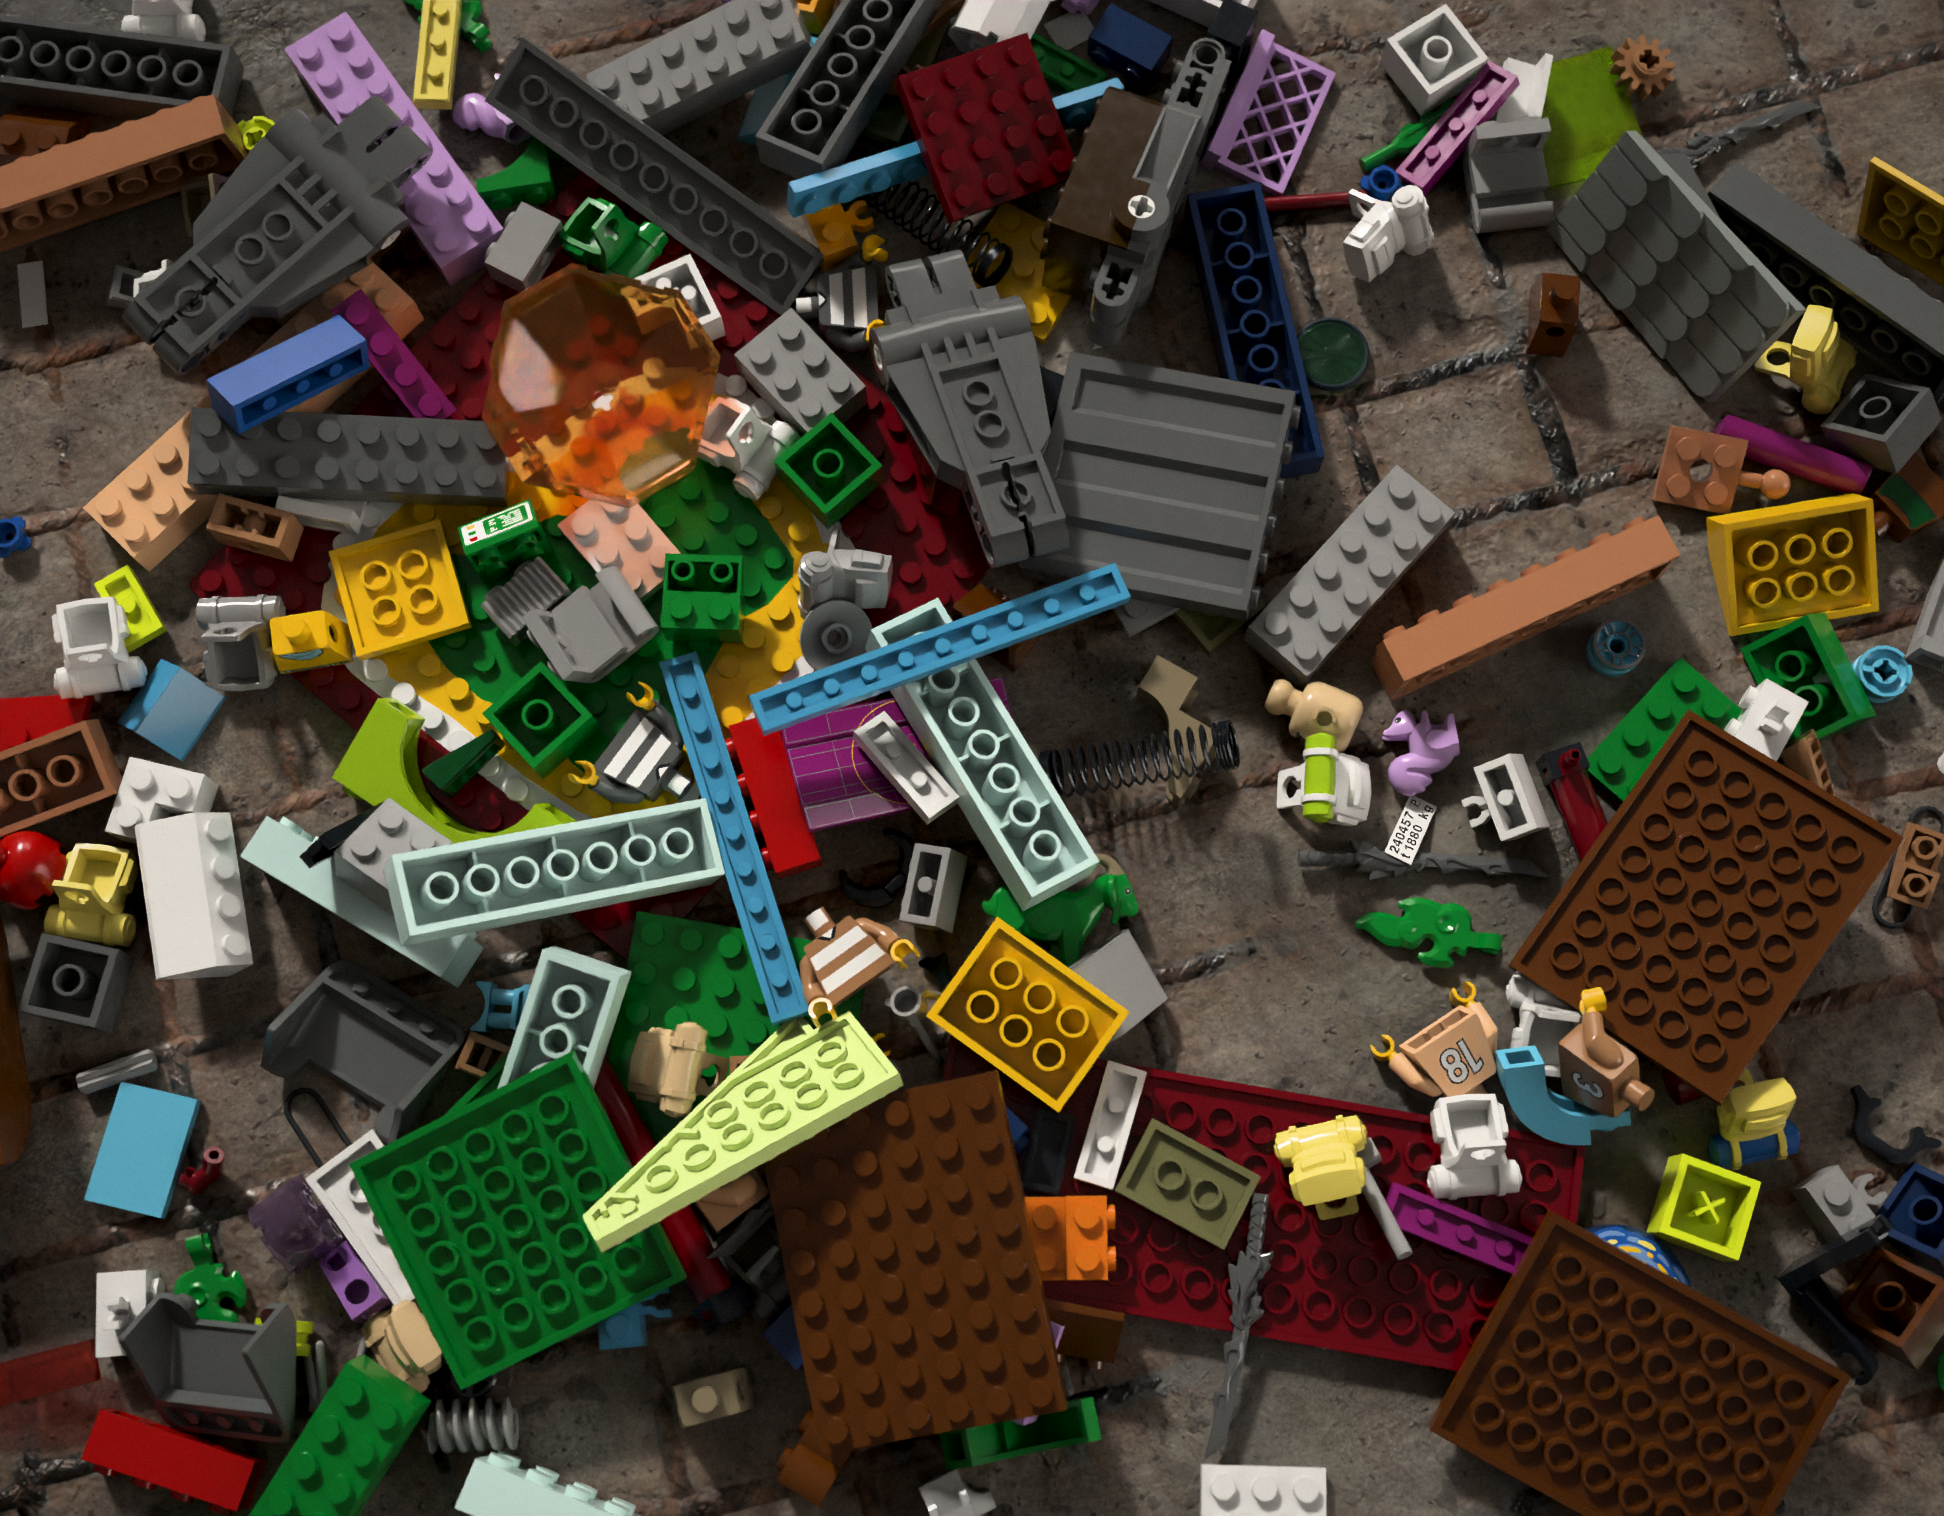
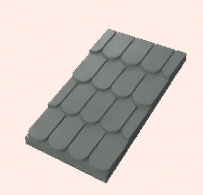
M1625 131L1616 142L1617 144L1612 147L1596 167V170L1591 173L1576 192V195L1571 198L1559 213L1557 219L1551 223L1546 231L1581 273H1586L1609 302L1626 315L1659 357L1666 359L1690 389L1706 402H1715L1771 347L1806 309L1720 219L1685 153L1658 154L1637 131Z

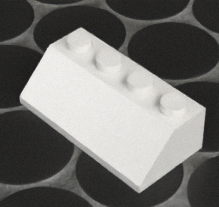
M193 812L135 825L156 980L227 977L253 965L230 812Z

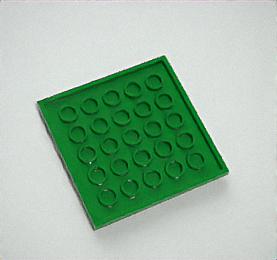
M637 911L626 970L632 973L617 1016L609 1060L657 1145L688 1115L678 1116L677 1118L670 1117L659 1109L660 1104L637 1099L635 1093L628 1091L630 1059L640 1031L648 1032L651 1027L675 1031L678 1024L684 1022L697 1023V1025L707 1031L705 1045H707L706 1052L729 1059L727 1078L730 1075V1056H750L784 1023L772 1026L742 928ZM787 936L800 976L799 963L806 955L803 948L813 940ZM865 987L834 1009L837 1017L850 1011L856 1020L860 1022ZM824 1013L818 1018V1022L821 1026L833 1018L830 1013ZM810 1015L804 1016L813 1030L817 1027L814 1025ZM714 1064L707 1070L703 1069L701 1078L706 1080L708 1087L713 1085L716 1079L717 1071ZM698 1095V1096H696V1100L693 1101V1105H692L691 1112H692L707 1096H703V1095Z
M575 1050L349 1164L460 1390L684 1280L687 1276L660 1222L647 1227L624 1242L601 1253L582 1217L633 1167Z

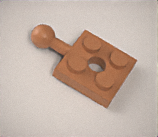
M1670 425L1652 499L1654 501L1700 510L1730 514L1737 485L1760 489V492L1766 498L1777 500L1783 498L1789 492L1791 481L1785 472L1777 469L1769 470L1763 475L1742 471L1741 468L1748 440ZM1697 460H1706L1710 466L1708 476L1699 481L1692 479L1690 475L1691 465Z

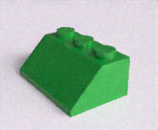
M1825 612L1806 614L1740 649L1757 685L1761 684L1765 679H1769L1809 702L1787 743L1814 729L1818 740L1822 741L1877 716Z

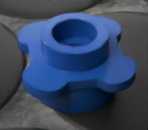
M1387 165L1379 166L1371 172L1370 176L1365 175L1360 181L1361 189L1368 191L1372 198L1381 201H1387L1396 191L1404 187L1403 183L1399 181L1397 173ZM1382 183L1385 185V187L1380 188L1379 184Z
M14 516L11 519L0 520V558H7L10 553L18 550L27 551L31 547L32 540L26 535L24 529L26 521L23 518ZM10 534H12L13 538L11 540H7V537Z

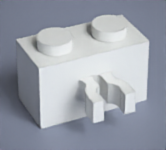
M1765 679L1756 688L1750 686L1746 690L1738 706L1743 708L1737 720L1732 718L1724 731L1777 762L1809 702L1769 679Z
M1507 754L1474 767L1484 797L1471 796L1461 800L1464 807H1470L1474 804L1479 806L1488 805L1489 809L1481 811V815L1478 818L1469 820L1471 828L1482 826L1492 818L1500 840L1511 841L1550 827L1523 754Z
M159 1270L97 1273L95 1358L127 1356L119 1342V1337L158 1292H165L164 1280L160 1278Z

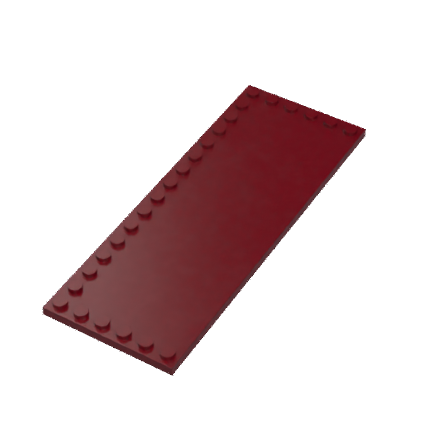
M950 1034L942 1082L998 1070L1005 1105L1029 1128L1030 1132L1025 1137L1030 1140L1037 1107L1051 1111L1055 1110ZM1096 1060L1066 1105L1059 1112L1076 1116L1059 1197L1107 1196V1205H1115V1230H1107L1108 1246H1115L1116 1272H1108V1280L1042 1281L1046 1299L1233 1332L1234 1324L1229 1320L1232 1314V1302L1227 1292L1228 1289H1231L1228 1264L1237 1266L1239 1251L1242 1250L1246 1254L1253 1194L1225 1249L1221 1250L1114 1192L1149 1122L1153 1118L1261 1176L1253 1193L1269 1195L1262 1254L1273 1251L1274 1255L1270 1261L1271 1267L1257 1283L1256 1291L1258 1296H1261L1259 1308L1264 1311V1315L1250 1325L1249 1335L1458 1372L1512 1275L1405 1232L1403 1234L1413 1253L1405 1259L1398 1260L1362 1190L1361 1194L1356 1195L1359 1207L1357 1213L1320 1220L1315 1204L1303 1206L1302 1202L1295 1200L1289 1183V1174L1294 1169L1293 1167H1284L1274 1153L1276 1133L1287 1131L1291 1126L1301 1128L1336 1120V1116L1343 1115V1117L1357 1115L1363 1125L1366 1126L1367 1138L1371 1137L1382 1158L1380 1163L1369 1168L1384 1199L1386 1200L1391 1184L1394 1182L1433 1197L1427 1184L1428 1171H1430L1431 1166L1441 1164L1440 1145L1434 1143L1430 1116L1119 1063L1145 1071L1147 1074L1113 1190L1073 1179L1108 1062L1106 1060ZM1508 1129V1136L1504 1138L1506 1142L1505 1153L1507 1159H1515L1520 1167L1522 1181L1519 1192L1507 1193L1504 1196L1486 1195L1461 1197L1456 1200H1448V1198L1438 1199L1532 1238L1548 1210L1577 1224L1586 1145L1561 1144L1543 1138L1538 1134ZM1029 1143L1016 1156L1020 1177ZM1023 1189L1025 1197H1055ZM1347 1197L1325 1203L1331 1207H1339L1346 1201Z

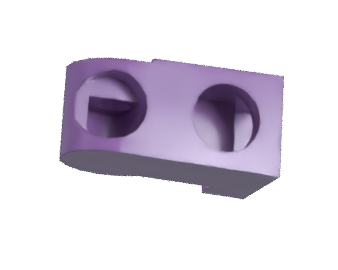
M348 1240L319 1260L321 1269L353 1321L364 1324L372 1314L384 1311L393 1304Z

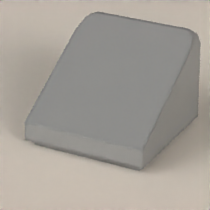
M116 264L110 274L105 306L126 309L133 302L134 279L142 277L145 272Z

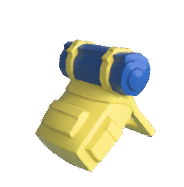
M1745 1069L1737 1081L1743 1086L1732 1088L1722 1104L1717 1107L1720 1133L1710 1136L1707 1145L1708 1157L1712 1164L1724 1169L1738 1170L1742 1165L1773 1158L1783 1160L1788 1155L1798 1153V1147H1800L1798 1128L1790 1119H1787L1797 1098L1791 1085L1787 1083L1784 1077L1754 1083L1749 1070Z

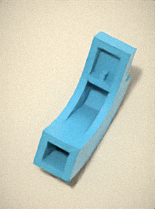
M1536 1045L1495 1050L1498 1077L1514 1113L1526 1127L1539 1136L1561 1144L1591 1145V1130L1612 1131L1617 1127L1631 1125L1628 1107L1618 1117L1611 1118L1546 1087L1545 1064Z

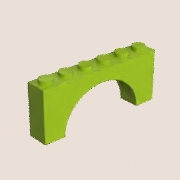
M378 698L332 776L333 779L343 785L342 790L347 795L357 800L364 799L373 806L380 804L389 797L452 841V844L577 822L550 802L534 804L527 815L518 823L496 833L470 829L451 819L432 800L419 773L417 743L425 718L396 698Z

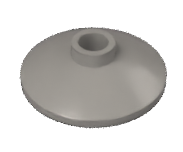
M829 600L819 604L806 616L800 631V648L806 662L815 671L867 653L865 646L870 631L873 629L866 613L851 602ZM834 630L837 634V639L833 644H829L827 635L830 631Z

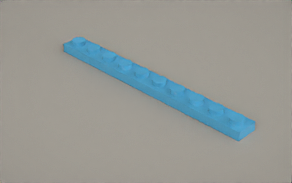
M1118 77L1052 98L1063 129H1075L1082 124L1093 121L1092 115L1096 102L1099 98L1102 99L1106 88L1113 86L1124 90V86ZM916 141L788 182L786 207L792 218L804 214H813L820 209L838 203H847L854 198L872 192H881L888 187L906 181H915L922 176L928 175L929 172Z
M1116 563L749 695V703L764 737L1129 603L1131 596Z
M697 652L659 662L701 798H706L726 879L772 1026L809 1015V1007L803 996V985Z

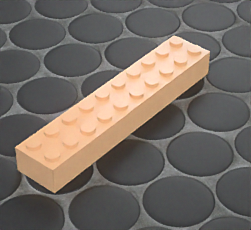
M372 262L369 266L313 298L247 359L333 318L330 310L360 288L401 340L415 329L424 318L415 301ZM369 363V369L284 412L323 413L373 366ZM209 394L194 407L212 408ZM192 409L83 507L148 572L211 516L218 495L196 494L187 483Z

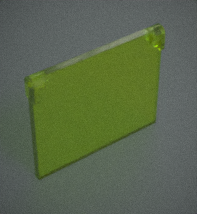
M1611 46L1552 62L1541 117L1549 118L1551 132L1543 147L1549 180V188L1547 190L1586 181L1612 147L1617 144L1616 142L1625 131H1637L1642 136L1630 98L1625 97L1626 86L1614 87L1613 85L1619 76L1608 73V70L1614 64L1611 59L1614 50Z

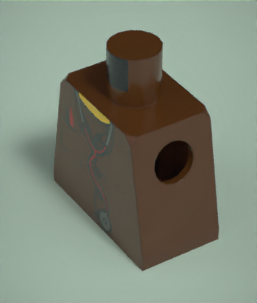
M1542 273L1532 285L1529 298L1526 354L1563 358L1578 324L1580 277ZM1554 327L1552 331L1555 334H1549L1546 332L1547 329Z

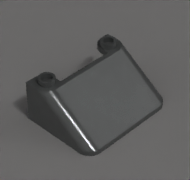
M337 961L330 964L268 1026L260 1067L275 1076L291 1079L297 1077L306 1065L310 1064L382 1108L375 1118L374 1131L381 1141L389 1144L408 1133L461 1050L464 1042V1032L456 1023L356 963Z
M158 1292L120 1335L119 1342L159 1414L175 1429L185 1432L281 1444L287 1443L295 1432L297 1324L294 1314L287 1304L269 1303L260 1314L263 1325L199 1319L196 1315L198 1304L189 1295Z

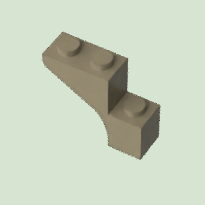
M1157 655L1140 683L1136 697L1150 705L1161 717L1169 736L1172 768L1177 776L1180 773V763L1174 743V730L1177 728L1180 731L1184 748V765L1190 774L1193 762L1186 737L1188 726L1191 727L1194 734L1198 767L1201 768L1203 764L1205 765L1199 739V726L1201 724L1204 726L1207 735L1210 764H1212L1217 756L1213 745L1211 728L1181 711L1183 709L1189 712L1199 694L1198 691L1194 690L1198 677ZM1166 763V777H1167V774H1168V766H1167V763ZM1196 770L1191 778L1183 772L1182 777L1177 780L1171 774L1169 780L1166 781V798L1169 802L1179 806L1183 797L1191 800L1202 781L1196 777L1198 773Z

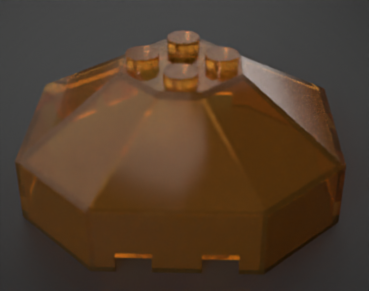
M571 263L504 301L501 324L489 361L492 376L481 417L522 483L630 509L695 470L719 373L721 355L680 290L665 286L664 289L644 285L641 283V280L610 273L609 276L589 271L586 266ZM601 392L603 396L611 395L613 397V400L609 402L611 408L609 411L605 412L602 408L595 409L593 407V404L596 402L595 395Z

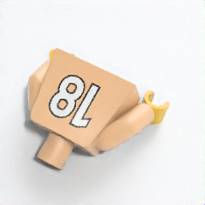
M1464 982L1463 989L1467 993L1468 998H1461L1455 988H1452L1449 993V1000L1456 1008L1399 1045L1402 1052L1397 1053L1394 1050V1041L1388 1035H1381V1039L1390 1046L1388 1052L1379 1053L1372 1045H1370V1050L1375 1059L1379 1061L1388 1060L1389 1068L1409 1087L1430 1097L1487 1094L1481 1082L1495 1074L1497 1070L1494 1058L1495 1050H1497L1498 1028L1480 1002H1475V986L1470 982Z

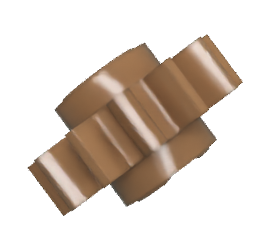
M1640 35L1636 42L1631 38H1627L1611 56L1614 64L1610 67L1608 73L1619 76L1613 85L1614 87H1621L1622 85L1627 87L1625 97L1628 98L1633 92H1637L1640 102H1643L1649 94L1656 99L1674 80L1670 73L1676 67V63L1666 61V57L1671 52L1670 49H1664L1663 51L1657 49L1660 43L1659 39H1655L1649 45L1644 35Z

